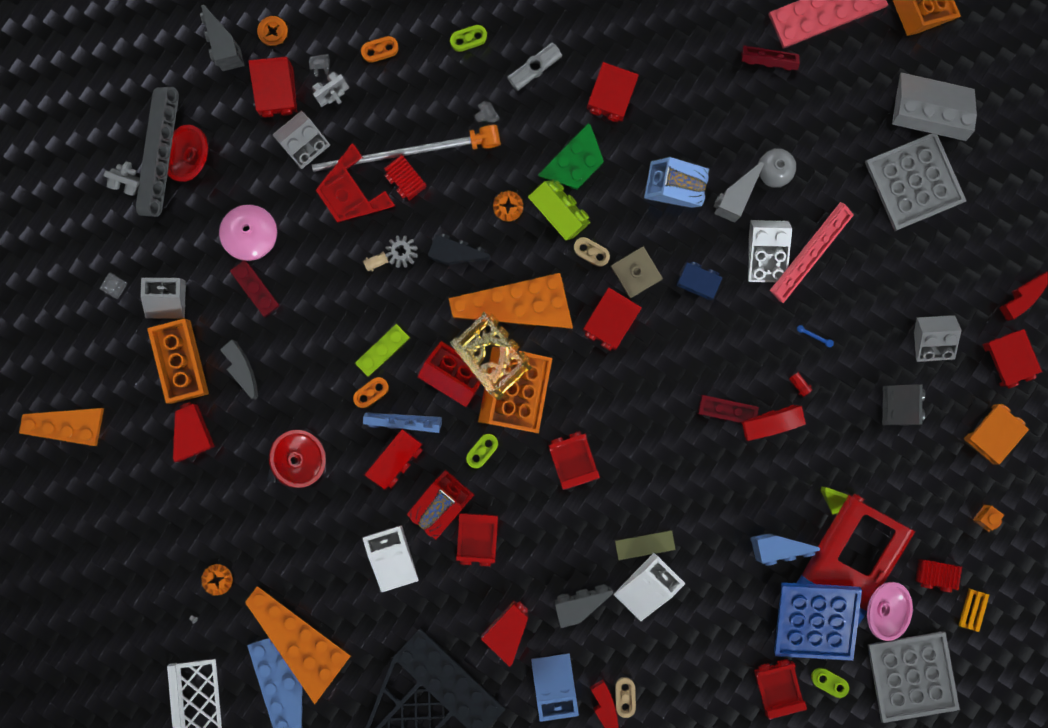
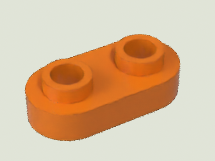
M387 36L365 43L361 48V54L365 61L376 62L396 55L399 46L395 38ZM388 45L393 47L391 50H386ZM374 51L375 53L374 55L369 56L368 52Z
M380 377L372 379L355 392L353 397L355 405L360 408L371 406L388 392V382ZM377 384H382L383 388L381 391L376 390ZM362 395L367 396L366 402L361 401L360 398Z

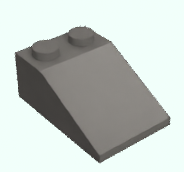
M760 162L729 187L724 194L720 193L713 206L716 208L714 214L734 223L741 217L764 163Z

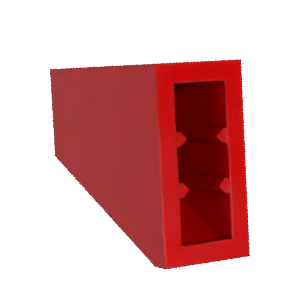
M185 403L180 406V410L175 411L174 462H180L215 447L197 404Z

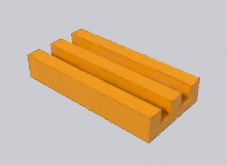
M968 589L958 626L977 632L980 631L989 594ZM976 594L968 624H965L973 595Z

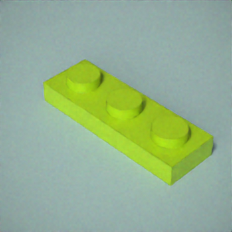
M396 324L355 364L370 377L410 337Z

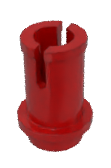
M799 372L789 378L799 391V395L801 394L804 397L812 391L811 385L806 383Z

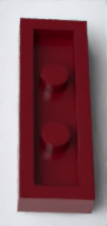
M744 45L742 48V61L748 64H762L766 67L775 66L785 70H798L800 65L799 54Z
M242 261L230 270L264 317L280 306L247 261Z
M702 395L698 414L742 423L756 417L759 407Z

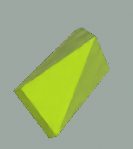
M821 487V492L832 515L838 513L848 495L827 487Z

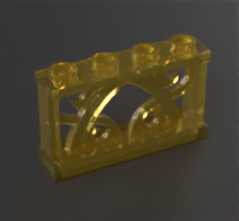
M483 312L482 316L459 338L455 337L450 343L488 393L500 400L504 396L503 393L532 367L528 363L530 361L529 357L524 352L520 353L518 350L520 348L513 339L510 340L508 338L510 334L506 329L497 325L499 323L498 319L493 314L489 316ZM485 326H490V333L486 334L484 329L482 333L483 338H480V331ZM484 346H500L498 364L488 362L481 365L485 357ZM478 348H480V354L475 357V352L479 351ZM516 359L518 362L517 366L512 371H506V366L513 367L514 365H511V360ZM490 367L496 368V371L492 369V373L488 374Z

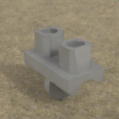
M332 72L327 77L329 83L323 86L320 82L312 86L313 95L321 107L335 100L338 104L341 103L339 97L345 94L344 91L349 89L341 74L338 75Z
M126 161L123 165L117 164L116 169L112 168L110 171H105L104 177L108 178V188L117 190L120 187V183H124L125 194L133 196L137 193L140 178L135 176L136 170L131 169V162Z

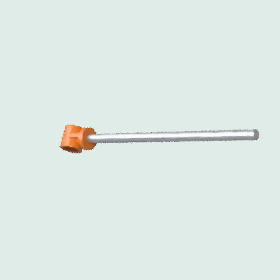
M489 125L479 128L480 133L476 134L474 130H470V137L363 155V159L356 164L472 144L473 149H478L477 145L482 144V148L497 147L501 145L498 126ZM338 160L312 164L313 172L333 169Z

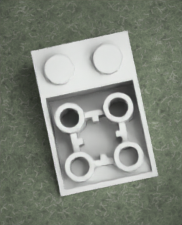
M750 220L749 282H777L788 268L792 227L789 221Z
M402 525L363 537L366 552L381 592L419 581Z
M653 553L613 595L642 621L671 599L685 585V582Z

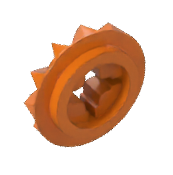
M277 16L264 18L259 23L257 29L258 37L267 46H277L283 43L288 32L286 23ZM268 26L272 29L278 28L276 30L277 37L273 34L269 35L270 31Z
M511 191L501 192L495 197L493 203L494 213L503 221L516 220L522 214L523 201L517 193ZM508 199H510L511 205L517 206L511 207L509 214H507L506 207L500 206L506 204Z
M221 564L209 566L201 576L202 586L206 592L212 595L226 593L233 582L230 570ZM214 575L224 577V579L219 581V585L209 582L214 579Z

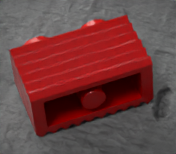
M400 155L384 168L386 172L384 176L390 184L394 182L397 185L398 189L396 191L403 199L406 197L410 201L427 187L403 155Z
M919 559L915 580L921 583V587L933 589V586H939L941 591L952 593V589L959 590L962 567Z

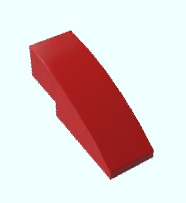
M1048 272L1037 276L1012 291L1015 299L1000 307L1007 321L1013 320L1024 313L1041 296L1048 285Z
M791 405L781 410H772L743 421L742 425L747 441L795 429L806 425L802 406Z
M604 679L590 687L599 705L594 707V711L604 728H618L615 705Z

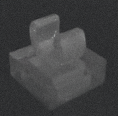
M328 54L309 58L310 69H314L316 77L319 75L318 69L320 68L324 69L325 74L328 75V66L330 64Z
M484 101L478 105L481 112L475 115L478 122L481 121L483 123L487 120L494 123L500 119L490 102Z
M109 272L99 289L118 299L127 282Z

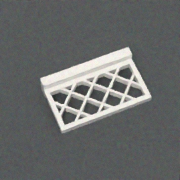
M216 659L168 664L172 727L188 728L192 724L196 728H201L194 722L195 718L201 713L209 719L203 728H206L211 721L218 728H222ZM212 664L213 672L208 678L199 672L203 665ZM189 667L194 671L189 680L181 676V668ZM196 674L205 679V682L199 689L190 683ZM207 682L214 686V692L210 697L200 691ZM187 685L197 691L190 700L183 695V689ZM198 693L207 699L201 708L191 702ZM208 702L216 706V712L211 717L203 711ZM189 704L198 710L192 719L188 718L184 712Z

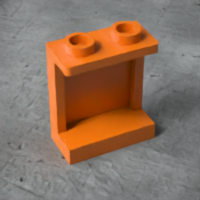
M994 404L991 407L992 411L973 433H968L964 440L992 464H1000L1029 429L1021 418L1014 417L1010 413L1011 410L1004 404Z

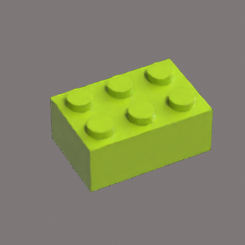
M554 180L544 181L528 198L565 240L575 238L591 223L588 220V214L583 209H578L576 206L577 202L572 196H567L564 193V187L561 183Z

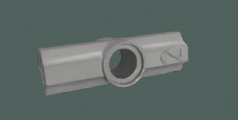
M551 43L537 55L530 57L523 66L508 76L511 85L519 91L531 80L541 76L544 70L562 57L560 50L555 44ZM536 63L540 66V68L538 70H532L530 66Z

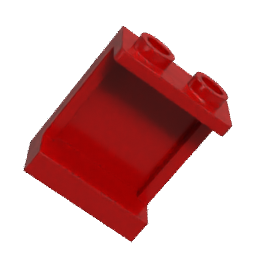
M603 62L587 109L594 115L600 116L602 114L608 116L607 118L611 121H623L639 74Z
M1025 329L983 344L985 351H990L1002 380L999 383L1000 387L1007 386L1008 389L1019 385L1018 381L1023 379L1025 381L1037 378L1036 374L1042 372Z
M580 431L570 434V439L564 441L562 437L552 440V445H549L563 490L600 478L586 434L581 435Z
M459 513L456 561H460L462 565H472V562H479L480 566H491V563H495L498 515Z
M789 659L779 660L776 665L772 666L770 664H763L758 666L759 669L754 670L765 715L768 719L807 710L798 684L795 663L789 661Z

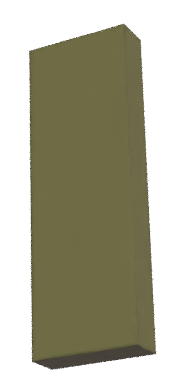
M672 530L615 541L618 560L676 550Z

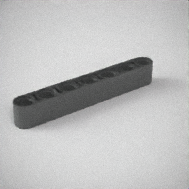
M157 87L152 94L136 201V211L140 216H159L162 212L179 99L178 91L174 87Z

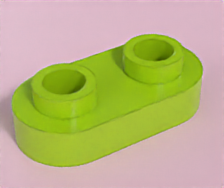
M474 25L456 31L451 35V46L458 52L480 46L487 40V31L481 25ZM480 34L481 38L476 39L474 36ZM462 40L463 44L458 45L456 42Z
M491 434L483 435L467 454L466 459L469 466L473 468L482 467L497 449V438ZM487 440L492 441V446L489 448L485 446ZM474 455H479V462L473 461Z
M817 668L812 672L811 680L818 688L837 698L845 697L848 694L849 685L843 678L825 668ZM824 675L825 681L820 682V676ZM838 685H842L841 691H837Z

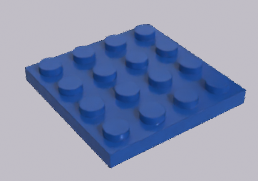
M781 583L775 656L853 660L862 595L861 587Z

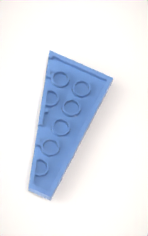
M270 638L247 645L273 728H302V685Z

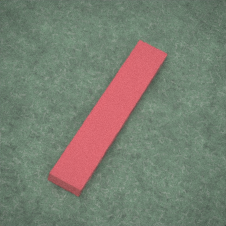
M840 202L771 288V293L780 302L784 303L853 217V213L844 203Z

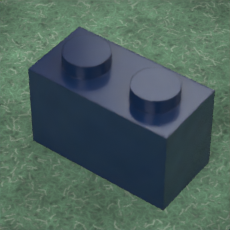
M687 262L676 286L710 301L714 299L722 277L718 276L719 273L709 269L706 271L702 269V266L696 262Z

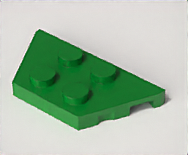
M589 123L538 174L539 178L558 181L561 185L578 190L604 163Z

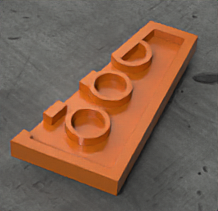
M104 408L23 414L19 433L97 446Z

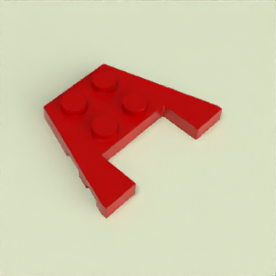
M353 143L316 189L337 222L395 206L386 191L371 201H368L347 170L363 159Z

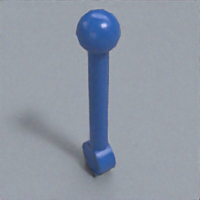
M802 325L797 327L798 332H803L825 343L827 347H832L834 344L832 340H826L804 329Z

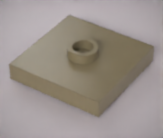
M644 246L610 266L630 299L663 280Z

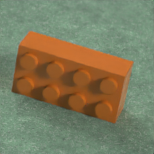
M184 318L147 328L166 403L174 404L208 395L209 392L191 321Z

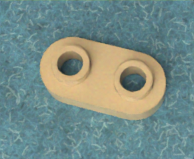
M579 238L574 244L575 253L595 266H605L610 259L609 251L588 238ZM585 245L587 250L581 251L580 246ZM598 254L603 255V260H597L596 256Z
M622 677L615 685L616 710L621 717L629 718L636 710L635 685L630 678ZM623 684H628V689L623 690L621 689V686ZM625 703L629 705V708L626 710L622 709V705Z

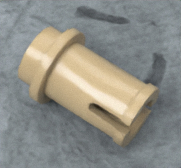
M384 251L369 259L367 257L363 261L367 271H374V268L389 263Z

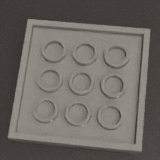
M929 134L865 161L894 231L966 202L937 134Z
M942 631L867 644L881 722L886 723L960 710L946 632Z

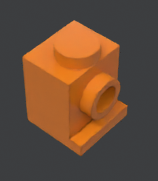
M983 505L973 521L990 532V530L993 531L1002 524L1001 519L1004 514L991 505Z

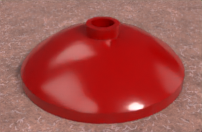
M183 125L173 132L167 173L173 180L180 182L189 181L196 177L203 169L208 156V143L201 129L193 125Z
M291 430L283 433L273 442L269 452V464L274 476L281 483L293 488H303L313 484L320 478L325 468L326 456L322 444L314 435L303 430ZM291 458L295 459V464L291 463Z

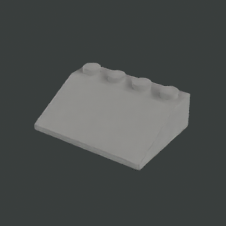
M900 73L892 124L967 141L975 131L977 117L975 89Z

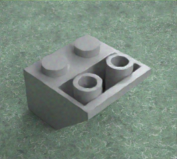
M302 110L273 134L275 139L301 169L330 146L329 142Z
M141 278V300L145 318L184 319L186 281L181 278Z
M955 315L917 318L914 330L917 362L955 359L962 331Z

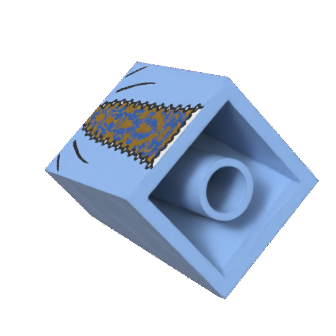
M671 157L651 161L644 198L691 208L702 206L705 200L706 184L709 179V169Z

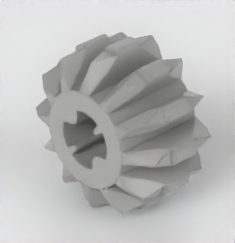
M404 235L401 241L400 237L396 236L397 242H394L392 239L389 240L392 247L386 246V250L391 252L385 255L387 258L392 257L389 261L390 264L396 262V267L399 268L401 262H403V266L406 268V261H409L411 264L414 263L411 257L415 258L418 256L417 253L413 252L418 248L417 246H412L414 243L413 239L407 242V236ZM404 248L406 253L400 256L397 252L398 249Z

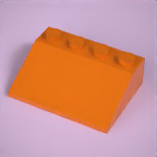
M893 0L907 36L926 31L961 17L954 0Z
M492 347L478 422L539 433L552 358L504 347Z

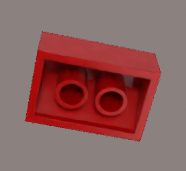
M440 341L424 362L417 377L467 407L486 378L488 370Z
M402 429L367 471L365 476L383 489H387L388 486L392 488L398 481L396 478L400 472L405 473L411 464L408 462L411 458L414 457L416 459L423 451L421 448L423 444L408 431Z

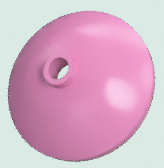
M242 205L232 209L223 218L219 229V237L224 249L231 256L240 260L251 261L265 256L273 248L277 239V226L273 217L265 209L255 205ZM245 226L250 227L248 231H243V228Z
M887 582L879 586L872 594L867 607V621L871 632L877 638L892 641L899 638L906 631L913 612L909 591L899 583Z

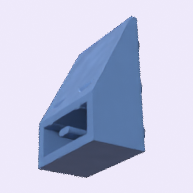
M770 533L751 537L755 559L765 564V566L777 564V560L780 559L792 561L798 555H803L804 557L814 556L816 551H820L819 547Z
M570 654L531 659L540 722L579 716Z

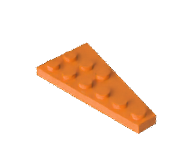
M560 273L449 298L453 318L573 329Z
M257 586L245 603L308 696L316 704L350 658V655Z

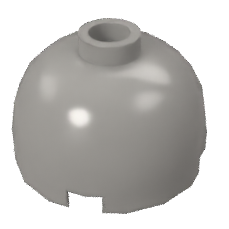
M772 149L766 152L759 160V163H764L759 177H761L763 183L770 187H782L788 184L795 175L796 161L793 155L784 149Z

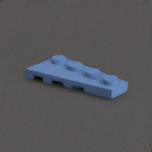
M365 413L363 424H367L368 427L372 428L384 426L390 429L401 428L439 433L442 417Z

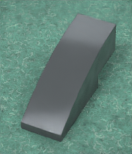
M231 340L220 349L232 363L227 370L251 399H256L258 397L257 384L250 362L238 343Z

